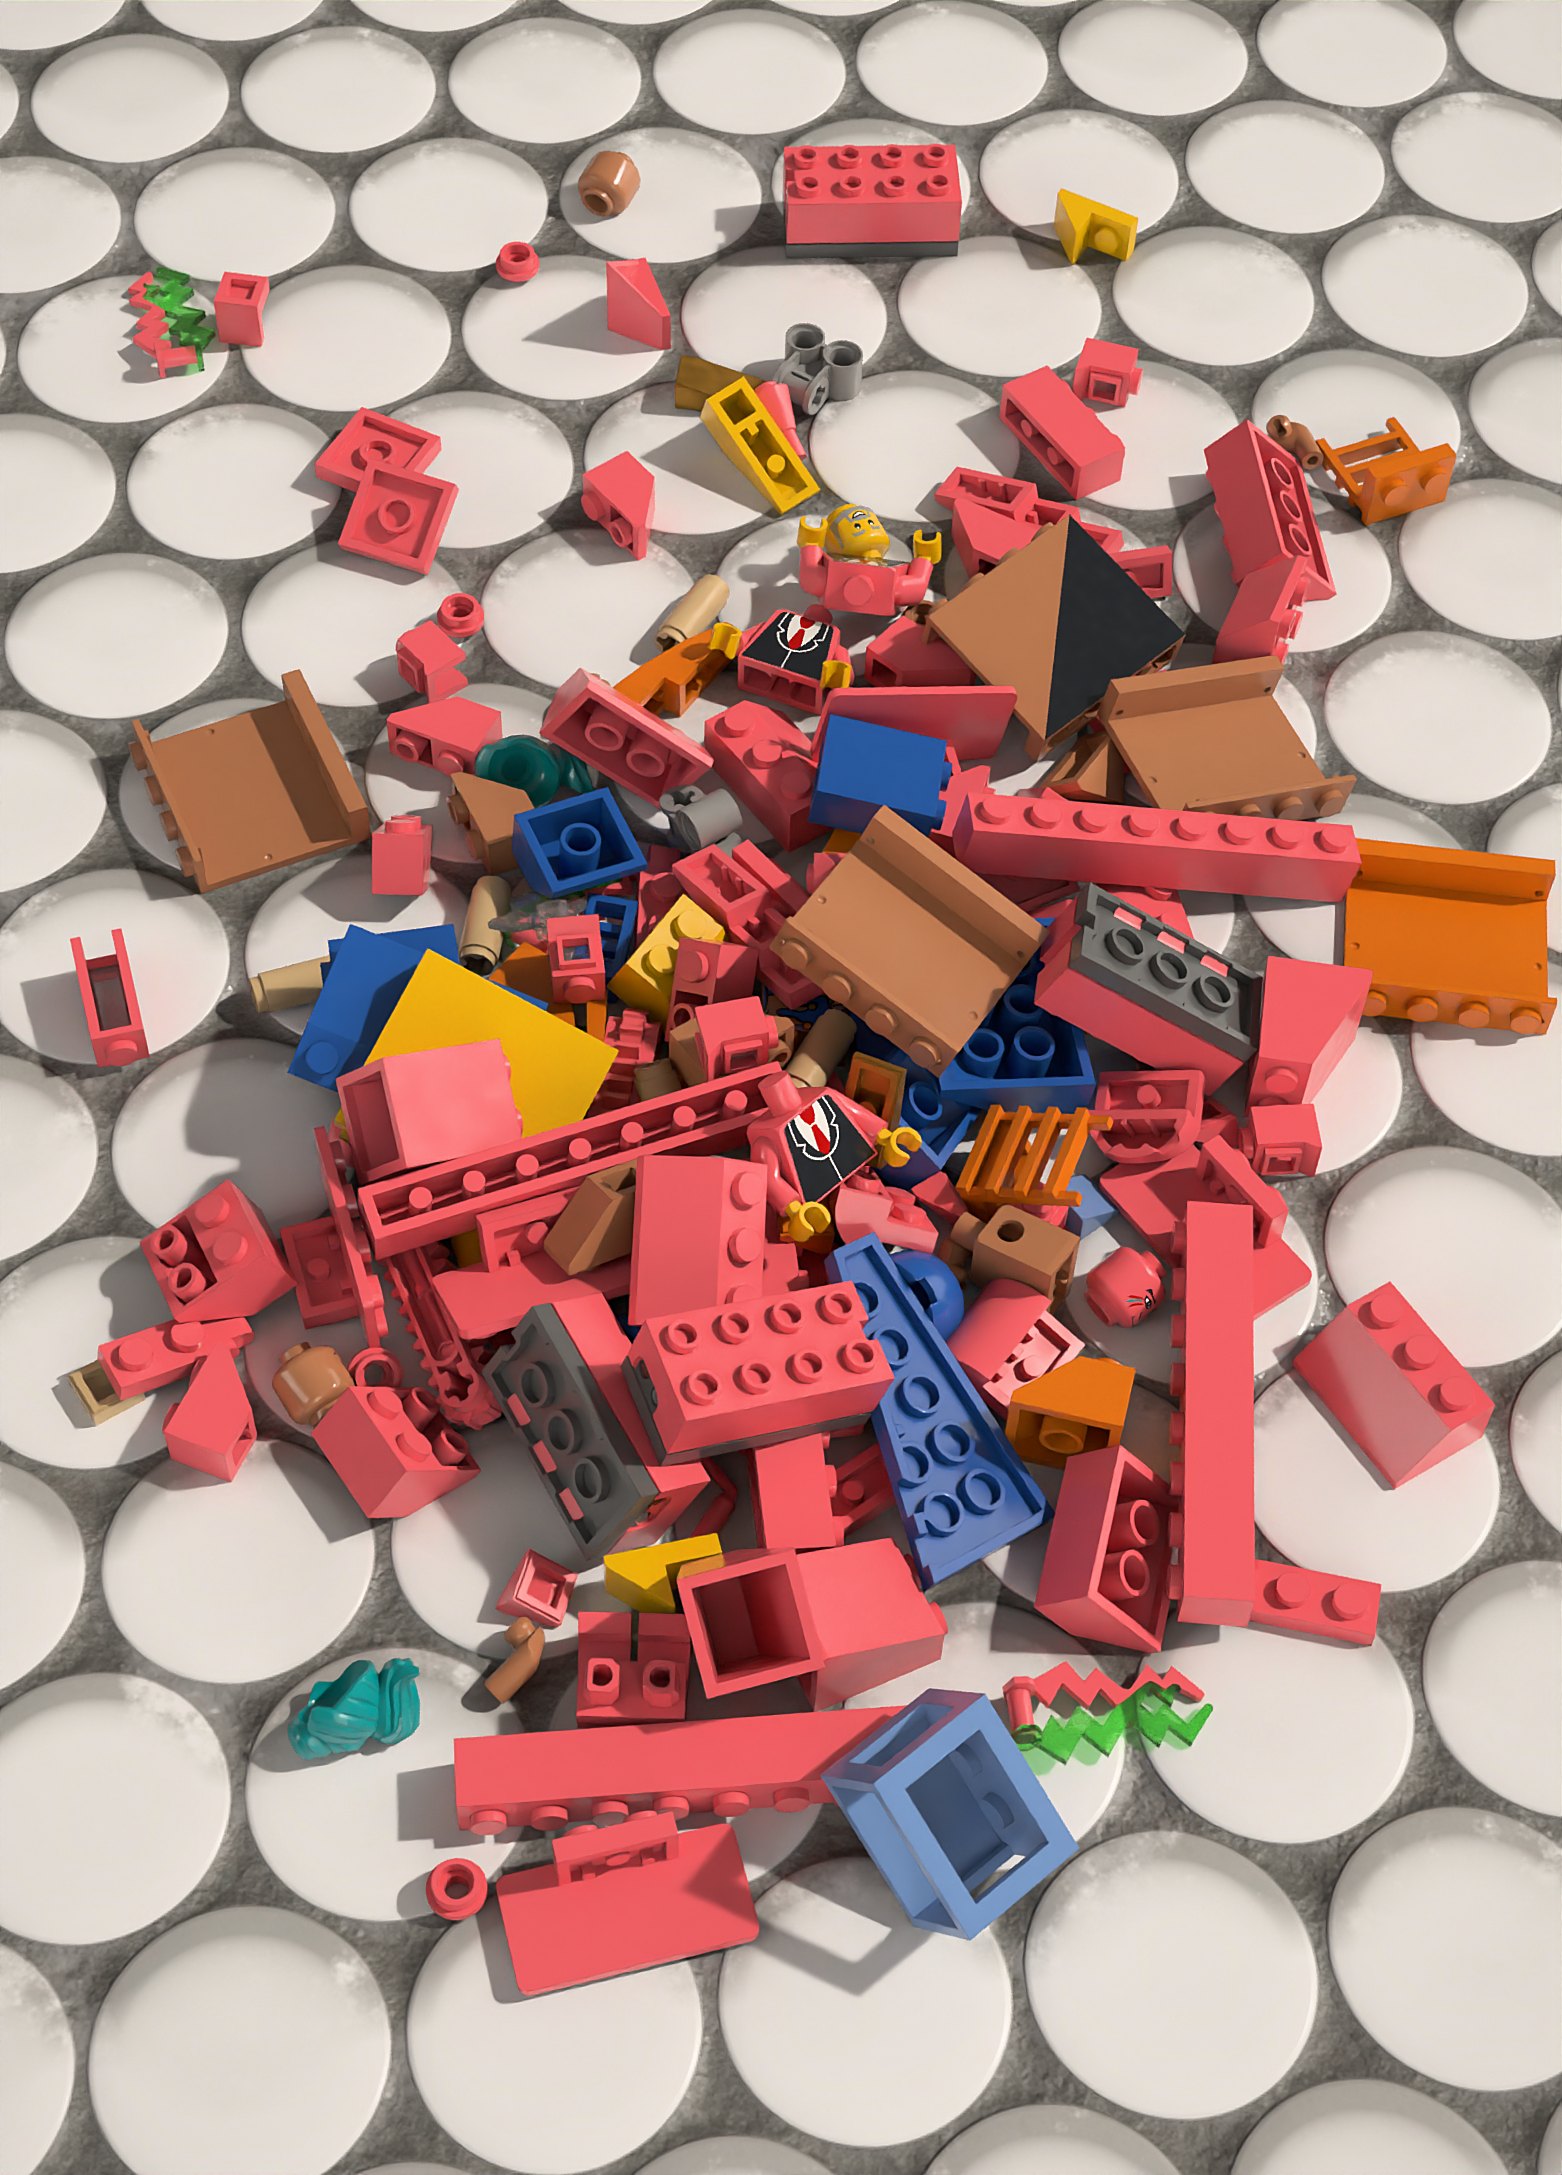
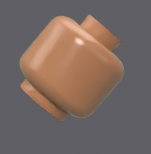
M601 151L590 160L579 177L578 190L583 204L592 213L598 216L619 215L628 207L637 193L641 178L638 169L629 156L621 152Z
M308 1342L297 1344L280 1356L279 1361L282 1366L276 1371L272 1379V1387L290 1418L296 1424H311L313 1428L318 1425L348 1386H356L338 1353L331 1346L323 1345L311 1348Z

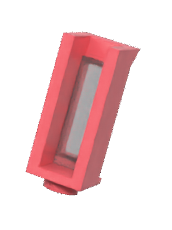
M122 928L111 930L116 954L86 960L81 938L70 939L98 1068L111 1065L125 1066L136 1060L150 1057Z

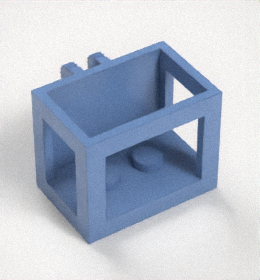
M928 1688L820 1775L909 1920L916 1928L971 1941L1079 1849L1076 1841L984 1693ZM1012 1856H1025L976 1899H972L969 1892Z

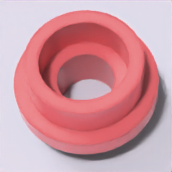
M511 242L501 248L500 254L496 258V270L504 279L512 282H523L531 279L538 273L539 258L529 244Z
M455 593L442 601L437 611V624L449 636L458 638L468 637L477 633L484 624V611L473 596L465 593Z
M379 1347L365 1348L356 1353L347 1366V1370L356 1386H401L403 1379L401 1364L398 1358L386 1349ZM377 1364L382 1368V1378L378 1383L369 1385L364 1379L365 1370L369 1366Z
M453 1858L443 1861L431 1871L426 1882V1896L430 1907L437 1915L448 1920H463L473 1916L482 1908L487 1898L488 1887L484 1872L477 1864L467 1859ZM454 1884H463L468 1888L467 1894L460 1899L448 1897L446 1891Z

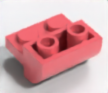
M865 1164L828 1194L833 1224L846 1245L874 1232L880 1242L933 1253L939 1233L926 1215V1212L918 1201L915 1200L916 1196L903 1189L884 1187L881 1179L870 1168V1165Z
M998 1278L985 1285L965 1310L959 1326L945 1343L982 1400L1007 1421L1012 1391L1073 1360L1085 1344L1046 1311L1047 1307L1051 1304L1047 1297L1021 1282Z

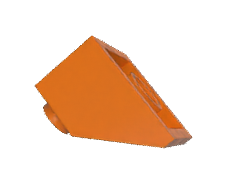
M1079 1356L1012 1391L1005 1436L1022 1461L1063 1471L1065 1470L1067 1457L1119 1445L1136 1368L1123 1366L1110 1358L1092 1359Z

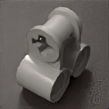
M799 323L790 327L785 334V361L775 372L772 381H775L777 384H787L791 402L802 406L804 413L814 415L828 397L836 401H848L859 395L862 382L863 351L860 346L847 340H837L827 345L825 344V334L821 328L810 323Z
M682 785L671 788L662 794L660 808L663 814L668 817L670 829L667 832V841L671 848L680 849V854L686 858L715 844L732 858V849L743 842L735 832L742 826V817L736 802L726 790L720 788L705 795L695 786Z

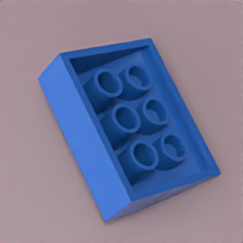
M1055 917L1034 919L1047 928L1055 920ZM1041 946L939 1078L935 1076L940 1097L989 1110L991 1105H1001L1004 1112H1017L1020 1105L1029 1106L1032 1113H1045L1048 1106L1058 1107L1061 1114H1074L1077 1107H1088L1096 1082L1083 1030L1034 1004L1037 975L1045 967L1044 962L1040 961Z
M350 924L287 1073L338 1093L336 1078L364 1066L425 953ZM484 978L546 1011L549 1003Z

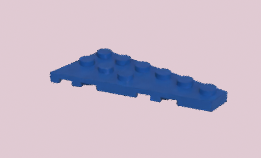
M873 1232L832 1251L824 1260V1264L831 1284L847 1281L853 1282L869 1318L863 1328L864 1334L868 1340L878 1339L895 1377L875 1410L872 1411L871 1419L921 1585L925 1592L1047 1524L1054 1518L1055 1511L882 1243Z

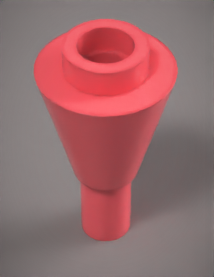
M768 381L759 385L753 391L801 461L804 460L807 455L796 434L788 385L777 384L775 381Z

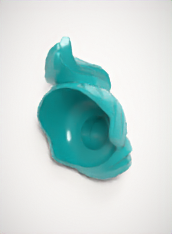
M524 734L511 735L498 740L496 743L484 745L480 749L475 763V775L477 777L524 790L534 808L548 804L556 796L560 786L574 789L583 794L596 790L592 785V780L587 772V764L557 744L547 745L544 741L534 736Z
M393 1658L385 1662L382 1670L378 1673L370 1660H357L350 1664L337 1680L316 1682L312 1687L306 1707L296 1714L287 1729L289 1741L295 1752L305 1760L328 1756L332 1752L338 1754L358 1750L368 1738L385 1744L396 1745L413 1735L420 1725V1699L414 1678L420 1675L419 1667L414 1666L410 1658Z

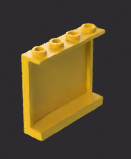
M427 948L364 1066L384 1057L500 1039L503 1054L510 1063L511 1078L509 1082L514 1104L519 1110L523 1121L522 1138H526L583 1120L619 1050ZM341 1106L334 1119V1125L342 1129L339 1138L350 1144Z

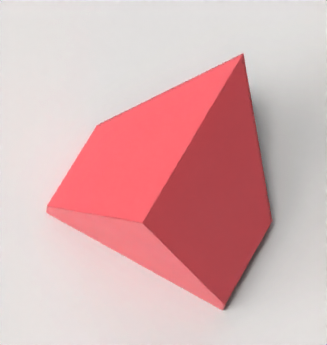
M646 258L606 262L608 330L660 350L671 349V315Z

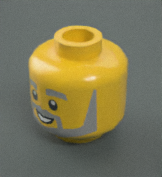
M845 504L835 509L826 518L828 526L824 546L829 553L883 559L888 552L890 539L871 508L856 506L855 504Z

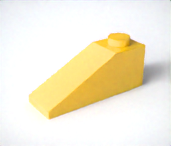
M745 377L740 378L706 399L700 419L729 460L781 515H784L819 493L820 488Z

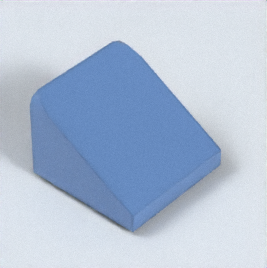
M1086 1174L1071 1177L1066 1191H1079L1083 1199L1079 1207L1068 1208L1066 1226L1071 1233L1080 1237L1081 1241L1120 1214V1211Z

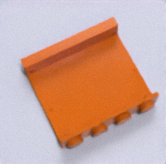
M1355 838L1362 864L1345 894L1343 966L1373 970L1372 981L1362 1015H1379L1411 1019L1416 1022L1431 1021L1458 1024L1468 1028L1484 1027L1510 1030L1521 1034L1536 1033L1546 1035L1557 1006V998L1548 997L1547 899L1556 876L1555 860Z

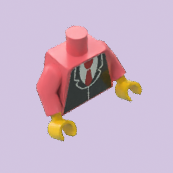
M806 516L801 517L796 541L797 545L801 548L799 583L804 592L818 597V601L823 608L892 616L905 611L906 606H916L923 600L933 571V564L941 560L940 532H937L936 538L932 541L922 540V530H917L914 533L913 560L910 563L823 552L822 548L824 547L828 526L827 520L821 518L820 527L812 528L805 524Z
M812 604L808 606L804 615L785 609L777 610L767 622H761L743 632L725 623H716L713 627L707 648L722 650L729 659L738 657V689L821 716L830 689L847 688L854 682V672L849 652L840 645V630L837 626L831 625L833 620L832 614L828 609L823 608L822 605Z
M787 1071L773 1073L758 1084V1088L769 1110L751 1123L746 1133L751 1146L750 1162L768 1165L766 1201L781 1217L789 1216L791 1218L788 1225L789 1233L795 1241L799 1242L808 1241L813 1235L814 1229L818 1233H823L830 1223V1214L818 1202L878 1154L874 1146L878 1143L883 1146V1156L889 1165L901 1167L906 1165L910 1156L900 1150L896 1143L906 1146L908 1150L917 1152L922 1144L921 1136L914 1129L901 1127L892 1133L887 1130L888 1123L834 1089L828 1087H800L796 1089Z

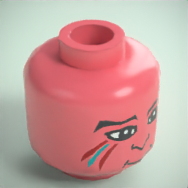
M1120 1247L1087 1273L1086 1285L1088 1290L1084 1292V1298L1094 1314L1108 1327L1117 1324L1123 1328H1132L1164 1302L1166 1292L1161 1280L1167 1274L1162 1264L1149 1251L1146 1250L1140 1255L1129 1247Z

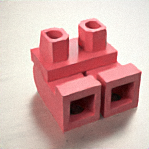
M578 1611L576 1711L578 1729L686 1722L692 1639L685 1614L639 1613L637 1661H631L632 1613Z

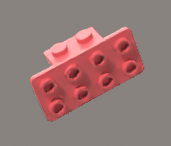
M1012 686L836 688L828 693L810 748L812 760L818 763L820 747L830 714L946 740L944 761L952 763L951 776L961 773L958 760L989 759L997 753L1018 697L1015 688Z
M325 1126L315 1127L313 1130L321 1177L331 1216L279 1229L287 1262L298 1282L294 1290L305 1330L359 1317L367 1347L381 1348L379 1338L389 1336L383 1307H385L378 1276L377 1274L373 1275L370 1264L372 1258L365 1230L360 1229L357 1216H359L354 1190L352 1184L347 1183L345 1175L347 1170L339 1140L329 1142Z
M1220 1135L1204 1143L1201 1152L1192 1145L1184 1153L1164 1161L1120 1163L1105 1172L1100 1178V1190L1172 1270L1173 1267L1180 1268L1181 1254L1171 1253L1173 1222H1183L1187 1201L1252 1205L1253 1321L1309 1285L1312 1277L1310 1268L1281 1238L1289 1211L1284 1198L1276 1188L1270 1185L1267 1186L1251 1169L1245 1155L1238 1149H1232Z
M580 1186L475 1215L483 1262L438 1274L432 1279L434 1292L462 1339H485L494 1336L499 1331L516 1327L529 1309L535 1305L551 1304L552 1302L602 1293L606 1300L630 1294L632 1254L602 1263L592 1271L569 1276L545 1251L544 1240Z
M641 1811L626 1817L621 1824L600 1829L594 1825H582L565 1832L562 1838L552 1840L553 1864L507 1874L500 1877L496 1883L497 1897L517 1987L522 1994L527 1996L748 1943L755 1940L759 1934V1921L734 1829L728 1824L721 1823L678 1834L673 1811L663 1814H657L655 1811Z

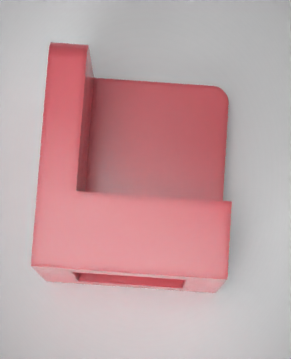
M224 272L213 301L219 342L255 347L262 346L264 332L261 313L270 291L268 277Z

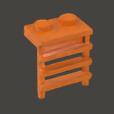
M1395 417L1386 420L1385 426L1390 433L1332 450L1324 438L1316 440L1324 457L1322 462L1325 471L1332 470L1335 474L1336 486L1338 489L1345 488L1348 492V502L1352 507L1358 506L1361 510V520L1365 526L1444 502L1457 456L1450 445L1446 443L1420 451ZM1401 448L1403 449L1402 451H1399V452H1396V453H1392V454H1389V455H1386V456H1383V457H1379V458H1376V459H1373V460H1369V461H1366V462H1363V463H1359V464H1356V465L1349 466V467H1346V468H1345V465H1348V464H1352V463H1355V462H1358V461H1362V460H1365V459H1368V458H1371V457H1375V456H1378V455H1381V454H1385V453H1388V452H1391V451H1395V450H1398V449H1401Z
M991 1105L955 1188L969 1213L986 1223L991 1220L1001 1206L1007 1205V1203L1079 1207L1083 1199L1080 1192L1066 1191L1090 1130L1110 1131L1113 1121L1110 1115H1090L1088 1109L1077 1107L1074 1114H1061L1058 1107L1048 1106L1045 1113H1032L1029 1106L1019 1105L1017 1112H1004L1001 1105ZM1032 1128H1039L1031 1146L1028 1138ZM1061 1129H1068L1044 1189L1038 1190V1184Z

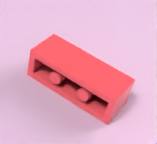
M1048 366L1003 384L999 418L1075 500L1121 480L1125 457V447L1121 439L1117 435L1112 434L1097 418L1095 412L1090 407H1086L1071 391L1068 383L1060 379Z

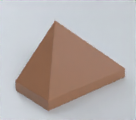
M1107 731L1083 735L1040 787H1048L1065 799L1124 803V759Z

